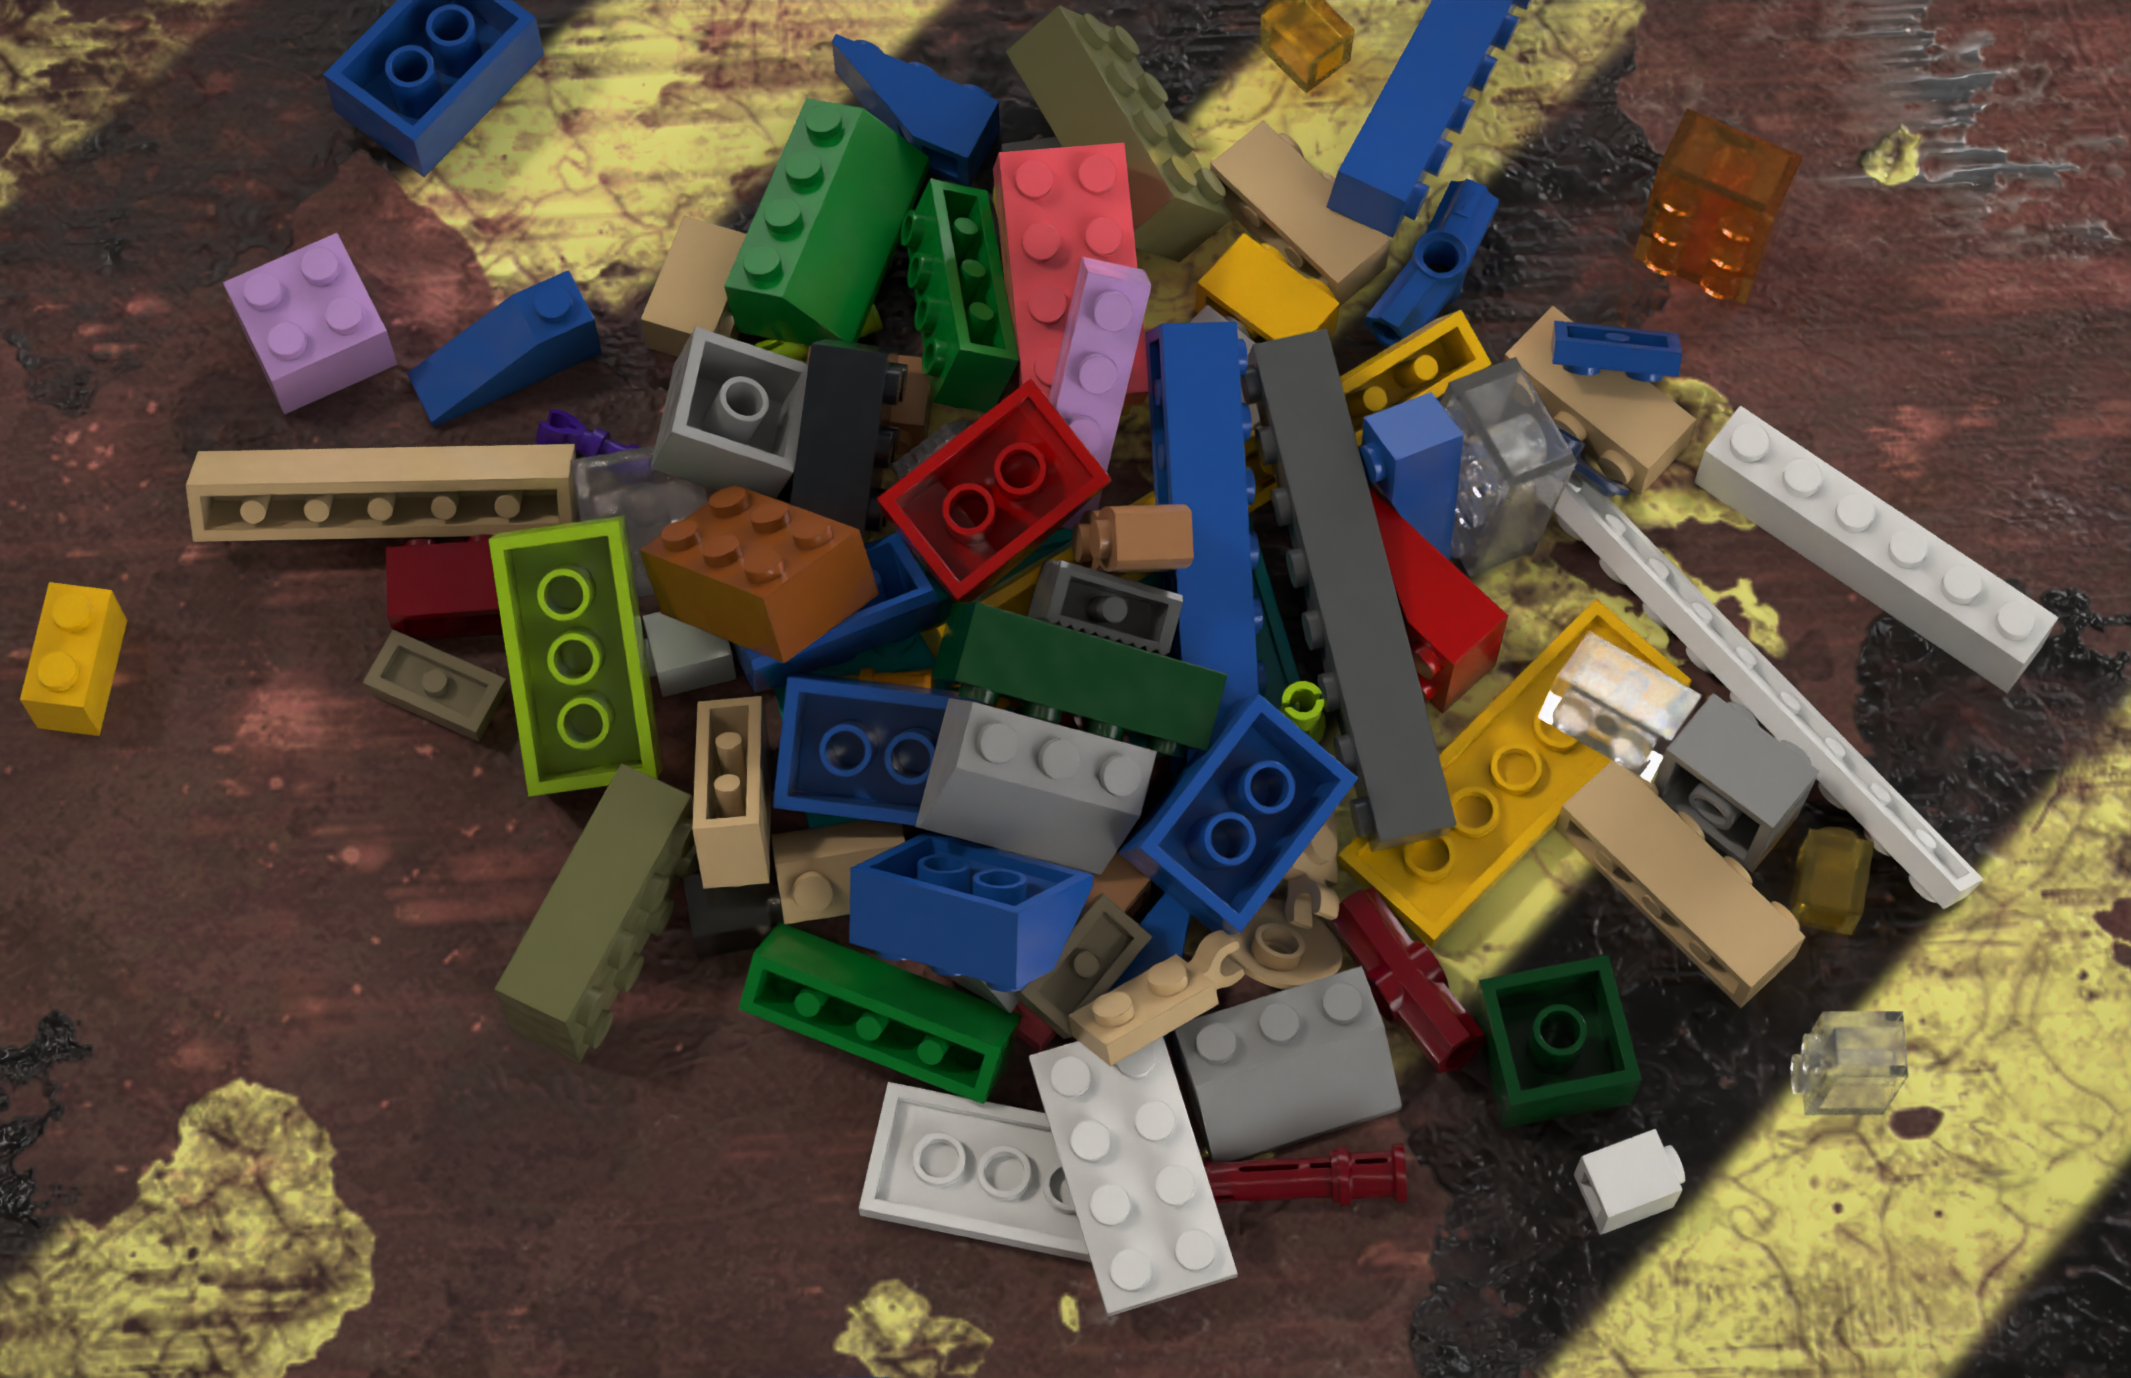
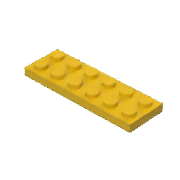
M1595 599L1439 754L1457 825L1445 836L1371 852L1367 836L1361 838L1356 836L1338 854L1337 864L1365 889L1373 886L1391 912L1429 947L1433 948L1557 823L1562 805L1615 757L1621 759L1689 690L1692 680L1598 599Z

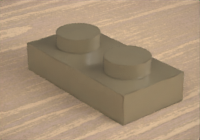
M392 630L363 681L367 693L478 742L509 689L505 678L396 630Z
M1102 893L1096 896L1078 917L1055 968L1028 983L1024 989L1017 991L1014 996L1063 1039L1071 1037L1072 1031L1068 1015L1091 1003L1100 995L1107 993L1152 936Z

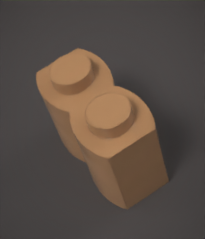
M1186 504L1105 506L1101 510H1087L1082 515L1080 523H1076L1073 527L1072 550L1076 562H1082L1083 567L1107 574L1167 572L1172 569H1186L1194 559L1192 511Z

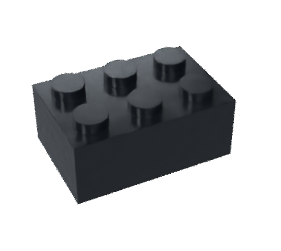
M825 338L811 343L790 505L859 529L865 544L875 535V532L881 531V527H886L888 522L880 511L877 498L888 490L881 488L883 470L889 469L890 464L894 465L897 457L900 428L889 425L892 405L897 406L898 402H903L908 365L898 363L900 349Z

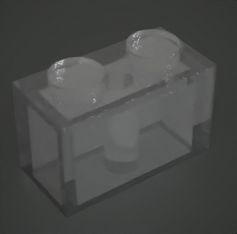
M1589 631L1557 674L1538 718L1651 782L1659 770L1666 749L1688 724L1702 695Z
M1831 1011L1820 1014L1810 1034H1804L1800 1054H1793L1791 1060L1792 1090L1794 1094H1803L1804 1115H1884L1909 1076L1903 1011Z

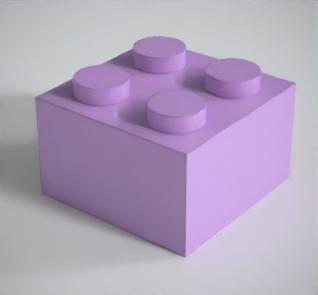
M338 233L223 282L235 315L284 415L398 365L387 330Z

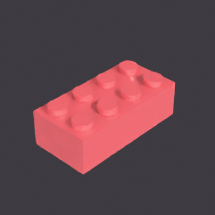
M1125 143L998 153L993 168L1004 283L1019 362L1014 370L1015 390L1029 379H1032L1045 397L1049 399L1082 257L1138 269ZM1142 324L1123 406L1142 405L1149 395L1144 324Z

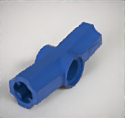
M1469 179L1464 181L1451 180L1426 233L1421 236L1415 245L1413 257L1365 318V326L1372 332L1377 342L1389 348L1433 321L1444 306L1456 301L1462 292L1465 275L1499 205V199L1494 197L1486 186ZM1441 264L1451 271L1438 273L1432 271L1427 266Z

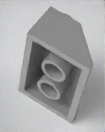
M949 698L915 827L1101 875L1141 815L1157 751L976 702Z
M1362 966L1192 1019L1173 1030L1171 1050L1211 1162L1244 1161L1400 1111L1402 1108L1385 1026Z

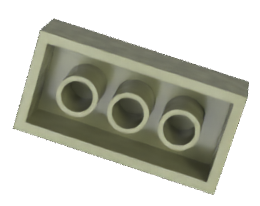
M1058 6L1006 51L1062 147L1125 143L1135 248L1180 262L1233 219L1232 214L1222 200L1226 195L1224 186L1211 170L1202 167L1193 152L1197 148L1193 135L1180 121L1172 118L1164 104L1168 101L1166 91L1155 77L1144 72L1136 59L1140 50L1134 39L1122 27L1116 25L1112 28L1100 23L1089 13L1081 15Z
M620 764L494 989L510 1031L578 1063L581 1062L589 1046L595 1049L600 1046L612 1023L613 1013L609 1011L620 989L628 992L641 972L644 956L640 955L645 943L651 933L656 936L662 933L672 915L675 902L670 898L681 878L690 880L699 867L692 830L693 800L690 794L629 766Z

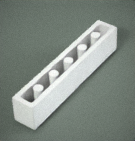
M1739 406L1704 451L1694 481L1695 484L2007 694L2040 651L2059 618L1742 406Z

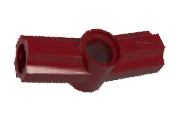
M1373 886L1365 890L1360 889L1342 900L1339 904L1337 918L1333 920L1326 919V923L1357 967L1362 966L1379 1013L1390 1024L1400 1023L1439 1074L1445 1071H1452L1454 1073L1470 1063L1476 1053L1485 1045V1034L1449 990L1447 977L1433 953L1421 941L1416 940L1413 942L1399 923V920Z

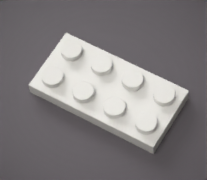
M1163 1036L1112 1066H1109L1079 1041L1030 1055V1065L1107 1317L1236 1278L1238 1273Z
M888 1082L859 1205L860 1216L1091 1262L1045 1113L986 1101L984 1104L961 1096Z

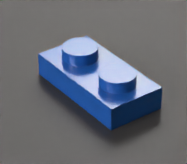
M1554 321L1551 340L1552 363L1563 365V369L1570 373L1596 375L1600 373V369L1625 371L1627 377L1643 382H1657L1662 380L1663 376L1679 377L1682 358L1679 333Z

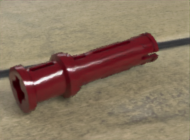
M1403 1143L1393 1144L1390 1151L1352 1153L1349 1152L1347 1146H1338L1336 1150H1330V1156L1314 1158L1261 1159L1237 1162L1203 1161L1215 1203L1332 1198L1333 1204L1339 1203V1207L1350 1206L1352 1199L1393 1197L1396 1204L1407 1203V1176Z

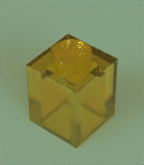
M1272 0L1265 7L1261 15L1259 47L1307 94L1351 61L1355 29L1325 0Z
M1824 827L1820 830L1809 828L1798 852L1789 911L1795 916L1799 925L1852 935L1863 914L1874 846L1873 841L1858 839L1854 832L1841 827Z

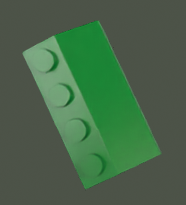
M806 98L724 285L737 332L811 346V343L825 338L857 343L901 238L904 217L909 210L913 209L930 168L929 157L864 108Z

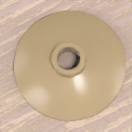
M1267 898L1241 933L1230 934L1231 937L1239 942L1240 948L1225 957L1230 958L1244 969V974L1271 987L1287 990L1337 974L1342 965V948L1333 931L1314 914H1312V928L1304 929L1288 923L1285 914L1286 901Z

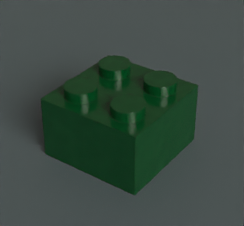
M1609 955L1479 980L1472 1008L1476 1024L1485 1034V1045L1482 1048L1503 1128L1632 1103L1642 1079Z

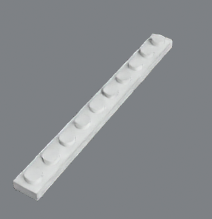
M1523 438L1514 441L1502 458L1515 470L1514 477L1518 484L1533 496L1541 497L1558 514L1556 519L1560 527L1571 537L1584 541L1600 557L1599 564L1603 571L1616 582L1627 585L1643 601L1642 607L1646 615L1657 625L1670 629L1687 646L1686 653L1690 660L1701 670L1714 674L1731 691L1729 695L1732 702H1736L1749 710L1779 742L1781 740L1789 741L1797 745L1808 755L1811 765L1819 770L1816 779L1819 781L1818 787L1822 795L1837 808L1847 810L1864 827L1863 833L1867 841L1880 853L1892 856L1910 874L1909 881L1923 898L1930 902L1938 903L1945 909L1966 898L1984 880L1608 497L1600 494L1574 469L1565 466L1561 475L1546 469L1528 456L1533 446Z

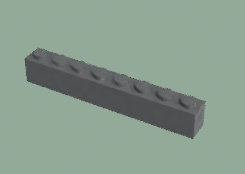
M1322 329L1253 344L1248 354L1246 374L1244 377H1240L1241 389L1245 402L1248 405L1256 404L1262 427L1255 428V441L1262 465L1272 464L1277 488L1271 489L1270 498L1276 523L1279 527L1288 526L1293 546L1292 550L1286 551L1289 576L1294 588L1303 587L1309 611L1302 613L1304 635L1309 649H1319L1325 671V673L1318 675V687L1322 692L1320 697L1321 699L1324 698V709L1326 712L1335 711L1341 733L1340 736L1334 737L1336 759L1359 778L1354 784L1357 798L1350 800V812L1354 829L1359 838L1367 836L1371 852L1445 836L1457 824L1328 330Z

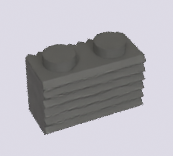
M1044 560L1028 617L1165 656L1170 653L1183 604V595L1066 561Z

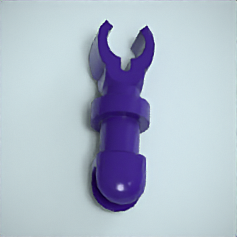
M550 409L547 423L545 421L539 422L535 440L538 445L575 444V454L580 453L584 455L583 460L585 463L597 467L602 462L619 469L618 474L636 481L648 480L654 473V470L650 469L653 458L652 452L633 443L626 446L610 439V432L600 428H596L594 432L588 431L583 423L565 411Z

